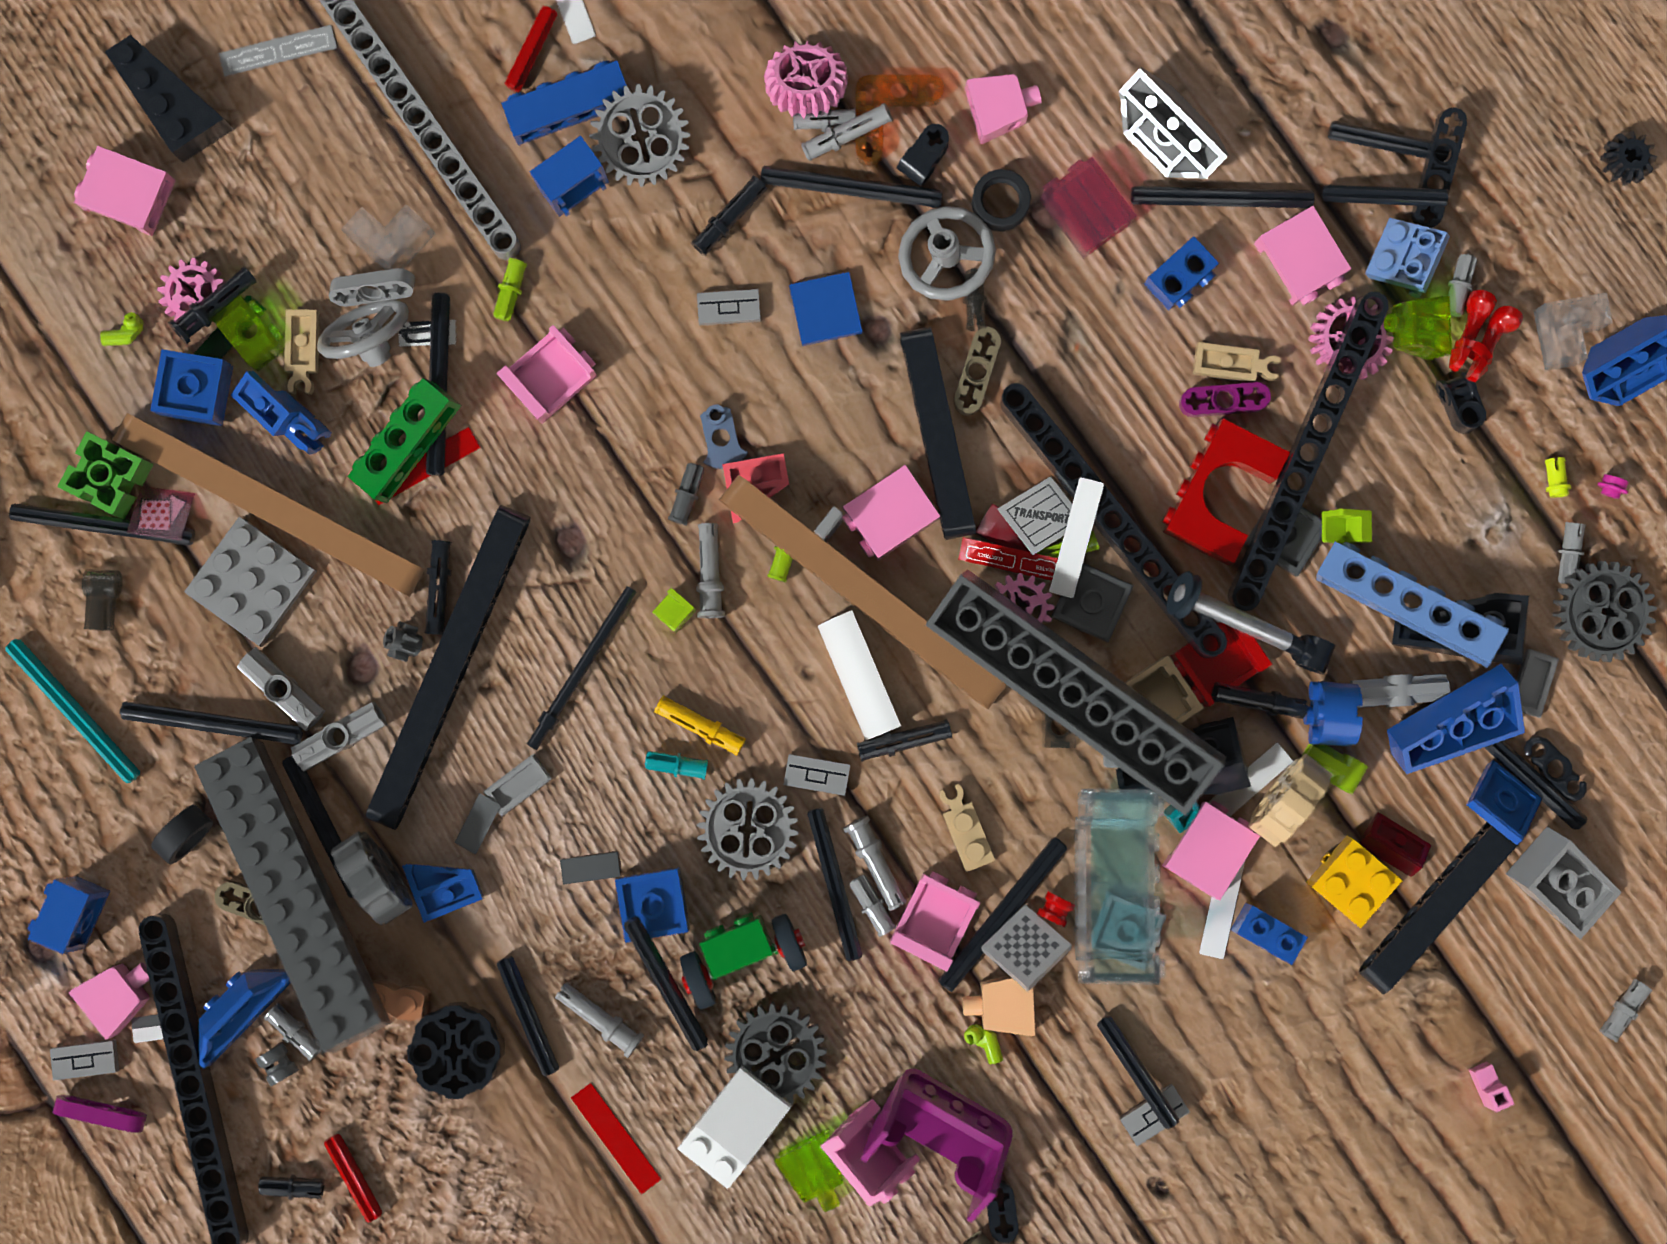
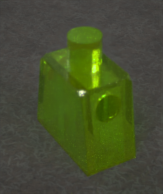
M1450 296L1416 299L1393 305L1392 313L1388 314L1384 319V328L1387 332H1393V337H1395L1393 338L1394 348L1425 360L1451 355Z
M829 1128L775 1154L774 1158L776 1165L803 1203L817 1197L823 1212H828L841 1204L834 1188L844 1183L842 1172L820 1147L831 1135Z

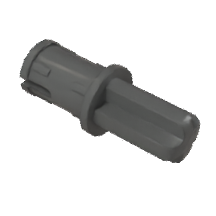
M695 463L687 464L679 490L675 489L677 496L668 520L687 526L693 503L699 498L696 495L705 471L704 467Z

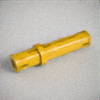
M665 695L661 697L655 708L654 713L706 739V743L710 745L714 743L738 756L746 741L745 737L723 727V723L719 721L713 722L691 709L674 702Z

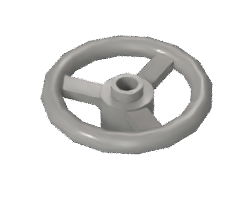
M944 206L926 211L911 222L901 238L898 259L902 275L913 290L930 299L950 301L968 296L983 285L993 269L996 246L992 231L978 215L965 208ZM956 219L971 225L981 237L983 248L960 245L955 232L942 228L939 220ZM928 227L931 233L928 239V249L932 256V261L920 278L913 270L910 255L912 244L919 232ZM961 259L982 262L975 275L962 285L951 288L932 286L943 268L953 267Z
M398 299L368 303L340 316L326 327L318 338L317 350L324 357L330 359H343L360 355L362 361L367 362L370 367L379 366L390 359V345L387 340L400 331L409 316V308ZM395 311L396 315L394 316V318L382 328V325ZM377 313L372 320L364 318L355 322L361 317ZM354 323L352 325V330H344L346 327ZM332 342L352 343L343 346H330Z

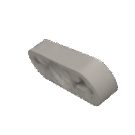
M396 268L337 277L331 281L329 299L339 306H354L407 298L413 294L415 276L408 270ZM366 286H372L378 289H371Z

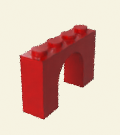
M1223 418L1217 425L1212 423L1204 437V440L1208 443L1203 453L1198 451L1193 458L1190 468L1194 469L1189 480L1184 478L1176 492V495L1180 498L1175 508L1172 506L1168 508L1162 523L1166 524L1163 533L1230 566L1235 563L1248 535L1219 521L1208 511L1203 498V489L1207 477L1215 469L1236 467L1271 484L1277 480L1290 452Z

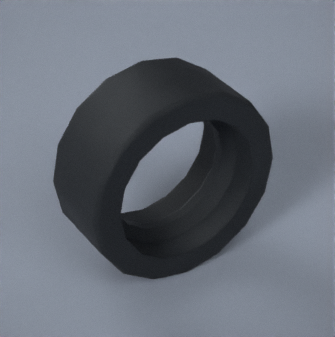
M1005 169L990 171L982 176L974 187L971 202L973 213L978 215L992 231L1003 232L1012 230L1022 223L1029 211L1031 201L1029 186L1023 177L1014 171ZM993 184H1008L1018 193L1019 206L1011 216L997 218L990 215L984 208V193Z
M196 805L188 806L174 816L160 830L152 841L151 848L168 864H173L186 856L201 842L211 829L213 821Z

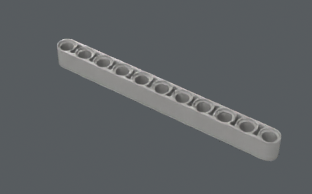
M319 0L494 253L503 260L515 258L521 250V244L515 232L353 0ZM347 16H356L355 20L352 23L343 24V21ZM365 40H373L369 48L360 49L361 44ZM381 65H390V69L387 73H377L378 68ZM398 90H408L404 98H394ZM416 114H425V118L421 123H412V118ZM433 139H442V144L438 148H429V143ZM450 164H460L459 170L456 173H446V169ZM476 188L477 193L473 198H463L466 189ZM492 212L495 214L491 223H480V219L485 213ZM502 238H512V243L508 248H498V242Z

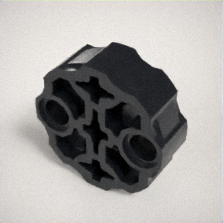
M466 1002L449 1003L443 1008L425 1015L415 1026V1033L411 1044L407 1047L408 1063L413 1066L417 1075L416 1081L427 1092L434 1091L444 1095L447 1099H462L470 1093L482 1090L497 1075L501 1057L505 1054V1041L496 1027L494 1017L485 1009L479 1010L469 1006ZM455 1011L456 1016L466 1018L456 1026L454 1020L445 1019V1017L452 1015ZM473 1022L475 1025L468 1031V1041H466V1027ZM489 1041L495 1046L494 1056L489 1057L482 1053V1042ZM455 1043H457V1048L463 1049V1053L456 1057L455 1052H450V1048ZM420 1044H426L431 1048L432 1056L430 1059L420 1057L418 1053ZM468 1057H469V1069H471L472 1071H470V1070L467 1069V1058H468ZM447 1060V1074L441 1078L439 1075L446 1069ZM456 1075H458L459 1081H464L468 1083L463 1084L459 1089H457V1084L451 1083L449 1081H451L454 1077H456Z

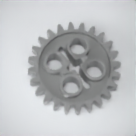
M636 84L635 92L631 93L625 85L623 87L624 95L622 96L616 91H612L614 98L612 103L604 98L602 99L603 104L606 106L605 111L595 109V113L601 118L600 121H591L590 123L595 128H598V132L589 134L591 139L598 140V144L591 147L592 151L602 152L598 160L600 163L608 162L605 168L606 173L611 172L613 169L616 170L615 180L618 181L623 175H626L627 185H631L634 178H638L640 187L644 186L645 178H649L652 184L656 185V175L660 174L662 178L667 180L665 170L669 168L676 172L677 168L673 162L675 160L684 162L685 159L679 154V151L689 149L688 145L682 143V138L689 137L690 133L682 131L681 127L689 122L685 119H678L683 109L677 108L673 110L671 108L675 102L673 97L666 102L663 100L665 96L664 90H661L655 96L653 95L652 85H649L646 93H644L640 84ZM647 107H654L658 111L659 117L654 124L648 125L642 120V112ZM631 108L636 110L642 131H648V135L644 137V142L650 157L649 162L644 161L637 139L632 140L631 138L632 135L636 134L630 115ZM617 116H625L629 121V127L623 133H617L612 129V121ZM661 137L667 141L668 147L663 154L657 155L651 151V143L654 139ZM627 146L635 147L638 151V157L633 163H625L621 159V152Z
M750 778L748 786L745 787L742 780L737 779V788L735 789L727 782L725 783L726 793L723 794L717 789L714 790L717 800L706 799L705 801L711 809L699 812L703 817L707 818L706 822L697 824V827L705 829V834L698 836L697 839L707 840L708 843L701 851H711L713 853L708 860L709 863L716 860L720 861L719 872L726 866L730 868V878L735 875L736 871H741L742 880L746 879L748 872H752L755 880H758L759 870L762 869L770 876V865L773 864L780 869L782 868L779 861L780 856L785 859L790 858L788 852L785 851L786 847H796V844L789 840L790 836L799 834V831L790 829V825L798 822V818H789L788 813L794 809V806L784 807L783 803L786 801L787 795L777 798L775 795L778 787H774L770 792L766 791L767 781H763L758 788L755 787L754 778ZM752 801L751 825L756 827L757 831L751 833L749 856L744 857L745 833L740 831L739 827L745 825L747 802ZM730 803H736L742 808V816L737 821H731L725 815V809ZM765 805L769 806L774 812L773 820L766 824L758 821L756 817L757 809ZM726 835H735L739 839L740 846L737 851L728 852L724 849L722 841ZM759 837L767 838L771 843V850L765 855L758 854L754 850V841Z

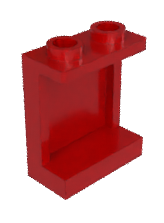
M1219 622L1217 625L1225 634L1227 645L1221 654L1206 659L1198 655L1188 643L1170 655L1174 661L1173 664L1182 677H1185L1191 686L1190 689L1204 707H1210L1215 703L1212 699L1213 696H1211L1215 682L1239 686L1258 672H1262L1272 665L1253 636L1222 622ZM1206 635L1203 639L1205 649L1211 652L1217 649L1218 642L1216 638Z

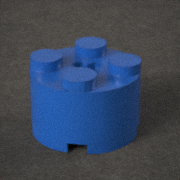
M1310 682V706L1307 707L1306 715L1303 718L1304 725L1310 726L1308 732L1309 744L1356 745L1361 735L1363 717L1358 716L1357 707L1363 706L1359 685L1337 682Z

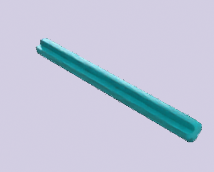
M20 639L12 640L5 647V651L125 783H131L140 775V770Z

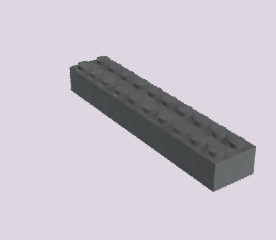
M969 570L959 576L925 625L1184 815L1188 813L1225 763L1227 758L1225 755Z
M249 737L195 765V770L322 1053H335L391 1024L264 743Z

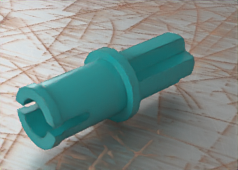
M649 751L646 754L645 768L672 773L674 777H677L678 774L705 780L708 760L680 756L681 753L671 755Z

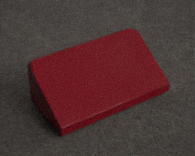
M992 503L977 527L976 533L996 545L1030 552L997 510L999 507Z
M1379 812L1375 814L1359 842L1367 851L1410 877L1423 868L1431 848L1430 843Z

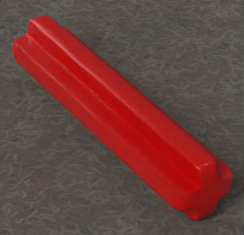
M543 5L540 8L504 82L505 86L512 91L520 92L556 21L558 13L551 7Z
M335 1134L326 1139L324 1146L365 1221L369 1223L378 1219L383 1214V1211L342 1136Z

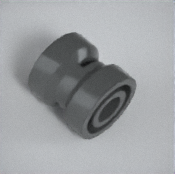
M284 1043L255 1059L259 1068H263L266 1071V1080L270 1087L299 1071L295 1062L290 1061L287 1057L288 1050ZM278 1061L279 1064H277L276 1066H274L273 1063H275V1062Z

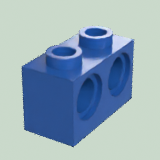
M1193 236L1147 278L1144 285L1168 311L1175 305L1181 308L1194 296L1190 292L1198 284L1203 288L1216 276L1213 270L1219 262ZM1195 259L1199 261L1202 271H1192L1188 267V260ZM1165 281H1176L1179 285V291L1175 293L1168 291L1165 287Z
M1247 903L1244 904L1230 929L1293 965L1308 938Z

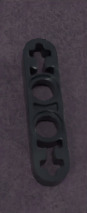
M1451 107L1438 114L1418 188H1428V179L1432 175H1438L1443 180L1442 189L1450 191L1467 126V117L1463 110ZM1454 114V120L1459 121L1458 126L1451 128L1449 137L1455 136V141L1444 138L1439 139L1440 134L1446 135L1449 125L1444 123V119ZM1440 144H1446L1451 149V157L1446 162H1441L1436 158L1435 151ZM1413 206L1412 220L1417 225L1432 228L1437 226L1443 218L1445 207L1431 206L1430 212L1435 213L1434 218L1428 219L1427 223H1425V218L1420 215V211L1426 210L1428 206Z

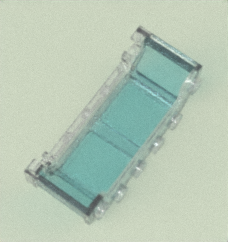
M1081 789L1078 791L1077 797L1078 817H1075V958L1078 960V983L1160 985V978H1165L1166 966L1165 959H1160L1159 953L1155 952V947L1160 946V928H1155V915L1160 913V898L1155 896V883H1159L1160 868L1159 864H1154V851H1159L1160 840L1159 833H1154V825L1157 823L1158 817H1163L1164 800L1158 798V795L1151 790Z

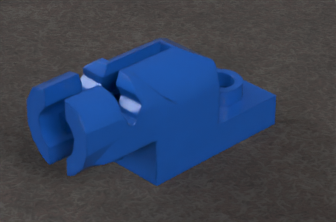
M246 371L231 393V396L272 436L285 435L297 448L304 450L309 455L315 454L323 448L324 445L318 440L320 437L330 438L332 434L321 421L315 419V416L289 392L285 390L274 391L254 371Z

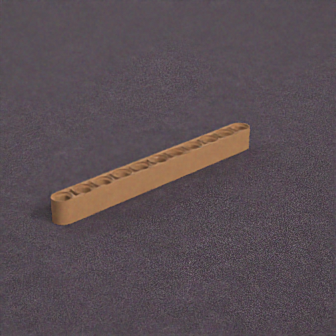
M126 413L112 439L116 443L409 597L425 570L129 413Z
M740 475L735 478L719 499L727 508L781 550L784 549L786 554L984 708L989 709L1007 686L925 626L928 621Z

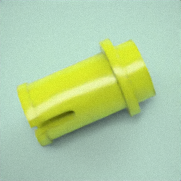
M1558 457L1556 461L1555 458L1545 460L1549 486L1545 489L1546 492H1549L1550 498L1568 496L1569 490L1572 488L1571 484H1568L1565 457Z

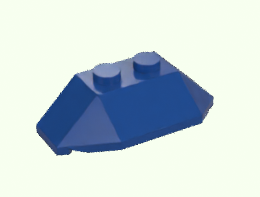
M1667 315L1645 317L1591 347L1582 371L1589 399L1621 406L1667 380Z
M257 969L244 972L243 974L239 971L226 983L229 989L221 997L216 994L205 1004L203 1008L206 1012L199 1018V1065L203 1069L214 1064L291 984L285 969Z

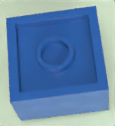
M581 135L529 171L538 189L558 217L563 214L567 217L570 215V209L600 188L604 191L607 189L605 185L609 183L603 165Z
M161 349L150 411L162 417L223 426L233 365L224 359Z
M680 867L615 879L625 943L631 942L624 929V922L634 916L640 917L651 938L686 933L690 930Z
M78 876L54 879L53 883H48L44 890V894L47 897L37 919L31 920L28 926V931H30L28 939L61 954L85 949L110 890Z

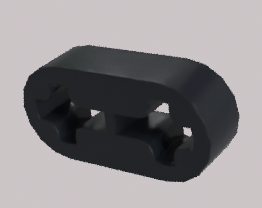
M1000 1180L998 1188L1000 1187L1004 1193H1008V1196L1003 1197L1004 1208H998L997 1200L993 1198L986 1206L992 1237L1000 1243H1009L1018 1234L1015 1196L1009 1183ZM1005 1214L1007 1224L1012 1225V1228L1007 1229L1006 1235H1002L1000 1230H995V1227L1000 1226L999 1215Z

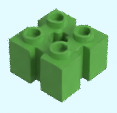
M86 431L75 454L81 456L76 467L68 465L57 487L80 499L91 502L90 504L114 516L125 519L136 499L135 496L130 494L134 484L143 486L154 464ZM105 472H109L107 479L103 478Z

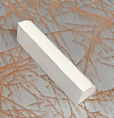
M848 611L820 624L818 629L865 740L867 741L900 727V722L853 611Z

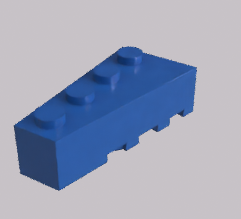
M1499 664L1387 729L1392 756L1403 771L1409 774L1524 734L1525 728L1518 682L1502 664Z

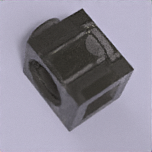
M1042 711V748H1076V735L1068 729L1062 735L1055 734L1051 729L1053 718Z

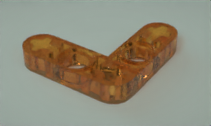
M865 75L857 81L855 87V117L876 108L874 105L878 104L880 106L883 103L887 106H934L943 98L944 84L936 75ZM897 83L906 85L909 91L908 94L903 98H896L891 93L893 85ZM913 83H918L917 90H925L927 84H933V88L939 90L934 92L933 97H928L926 91H917V98H912ZM866 84H872V89L878 90L872 94V105H866V92L860 91L866 88ZM883 125L864 134L863 137L855 138L856 158L864 166H874L882 159ZM866 136H872V148L878 150V152H873L871 158L866 157V152L860 151L866 149Z

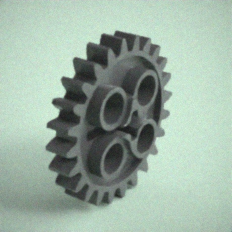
M1598 561L1596 566L1594 563H1586L1585 571L1582 569L1575 570L1576 579L1565 577L1564 580L1569 586L1567 589H1557L1563 595L1562 600H1553L1554 604L1561 607L1560 611L1552 613V616L1561 618V622L1556 624L1554 628L1565 630L1559 639L1561 641L1571 640L1568 649L1572 651L1579 649V657L1586 658L1589 656L1591 661L1596 662L1600 658L1603 662H1611L1613 657L1623 660L1624 652L1635 654L1633 644L1645 645L1641 638L1642 634H1652L1646 628L1647 623H1656L1655 619L1649 617V612L1657 610V607L1648 605V601L1653 599L1655 595L1645 594L1644 591L1650 584L1648 582L1638 583L1642 574L1635 572L1630 574L1631 566L1623 565L1620 568L1619 562H1610L1608 565L1607 561ZM1592 586L1597 590L1596 598L1593 601L1589 598V590ZM1622 592L1626 594V603L1623 606L1619 604V596ZM1603 608H1604V609H1607V614H1606V615H1605V614H1602V609H1603ZM1588 616L1590 627L1587 631H1584L1582 622ZM1615 623H1618L1620 632L1614 637L1612 628Z
M771 1002L769 1011H765L763 1006L759 1004L757 1015H754L750 1010L746 1011L747 1022L739 1018L737 1019L736 1024L740 1031L731 1029L729 1035L735 1041H727L725 1043V1047L733 1051L724 1056L725 1061L733 1062L726 1071L727 1073H736L741 1066L744 1067L781 1098L786 1097L787 1101L792 1105L794 1094L804 1099L805 1091L803 1088L807 1087L810 1090H814L815 1085L811 1079L821 1080L822 1074L816 1067H826V1061L818 1058V1056L827 1054V1048L818 1047V1044L822 1043L825 1037L824 1035H814L819 1028L818 1023L808 1026L810 1014L805 1015L803 1018L798 1017L799 1007H796L790 1013L788 1012L787 1003L783 1004L781 1011L776 1010L774 1002ZM776 1025H783L788 1029L789 1035L785 1039H776L772 1035L771 1029ZM799 1038L800 1041L797 1044L786 1048L781 1053V1060L778 1061L774 1057L758 1070H752V1066L770 1056L771 1048L779 1051L792 1039ZM749 1043H757L762 1048V1054L757 1057H751L746 1053L745 1046ZM799 1051L806 1056L807 1060L803 1065L795 1066L790 1062L789 1055ZM768 1069L776 1070L780 1075V1079L776 1083H768L764 1080L763 1073Z

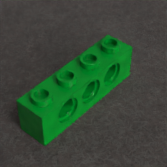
M422 378L420 382L415 383L411 387L408 398L400 407L392 412L388 424L373 437L371 446L363 456H360L354 462L353 470L347 476L374 500L384 503L389 502L462 406L436 383ZM424 408L425 415L422 420L418 421V413ZM403 433H405V434H406V440H405V442L400 446V444H399L400 436H401ZM386 457L387 465L381 470V462Z

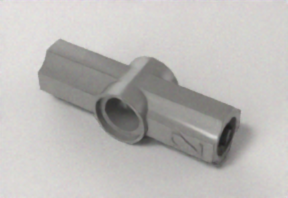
M257 647L240 660L237 668L264 692L268 700L275 702L305 731H308L322 718L325 710L298 686L295 679L287 676ZM284 681L287 685V692L280 698L275 692V687L277 683Z
M1404 674L1383 676V679L1350 681L1351 684H1358L1361 689L1363 706H1357L1358 708L1386 705V707L1413 706L1415 703L1435 702L1450 693L1446 674L1423 676Z
M371 702L336 723L328 724L320 732L291 747L292 756L297 765L303 771H307L342 750L350 749L358 741L387 726L386 718L377 704ZM338 728L342 729L345 734V739L341 745H338L333 738L334 732Z

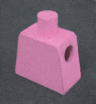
M1014 74L973 78L966 81L965 92L981 144L1023 126L1028 118L1026 108L1041 104L1038 86L1035 85L1021 89L1018 78Z
M140 963L131 971L124 964L113 966L68 992L105 1040L118 1035L149 1000L148 993L142 987L149 981L146 964Z

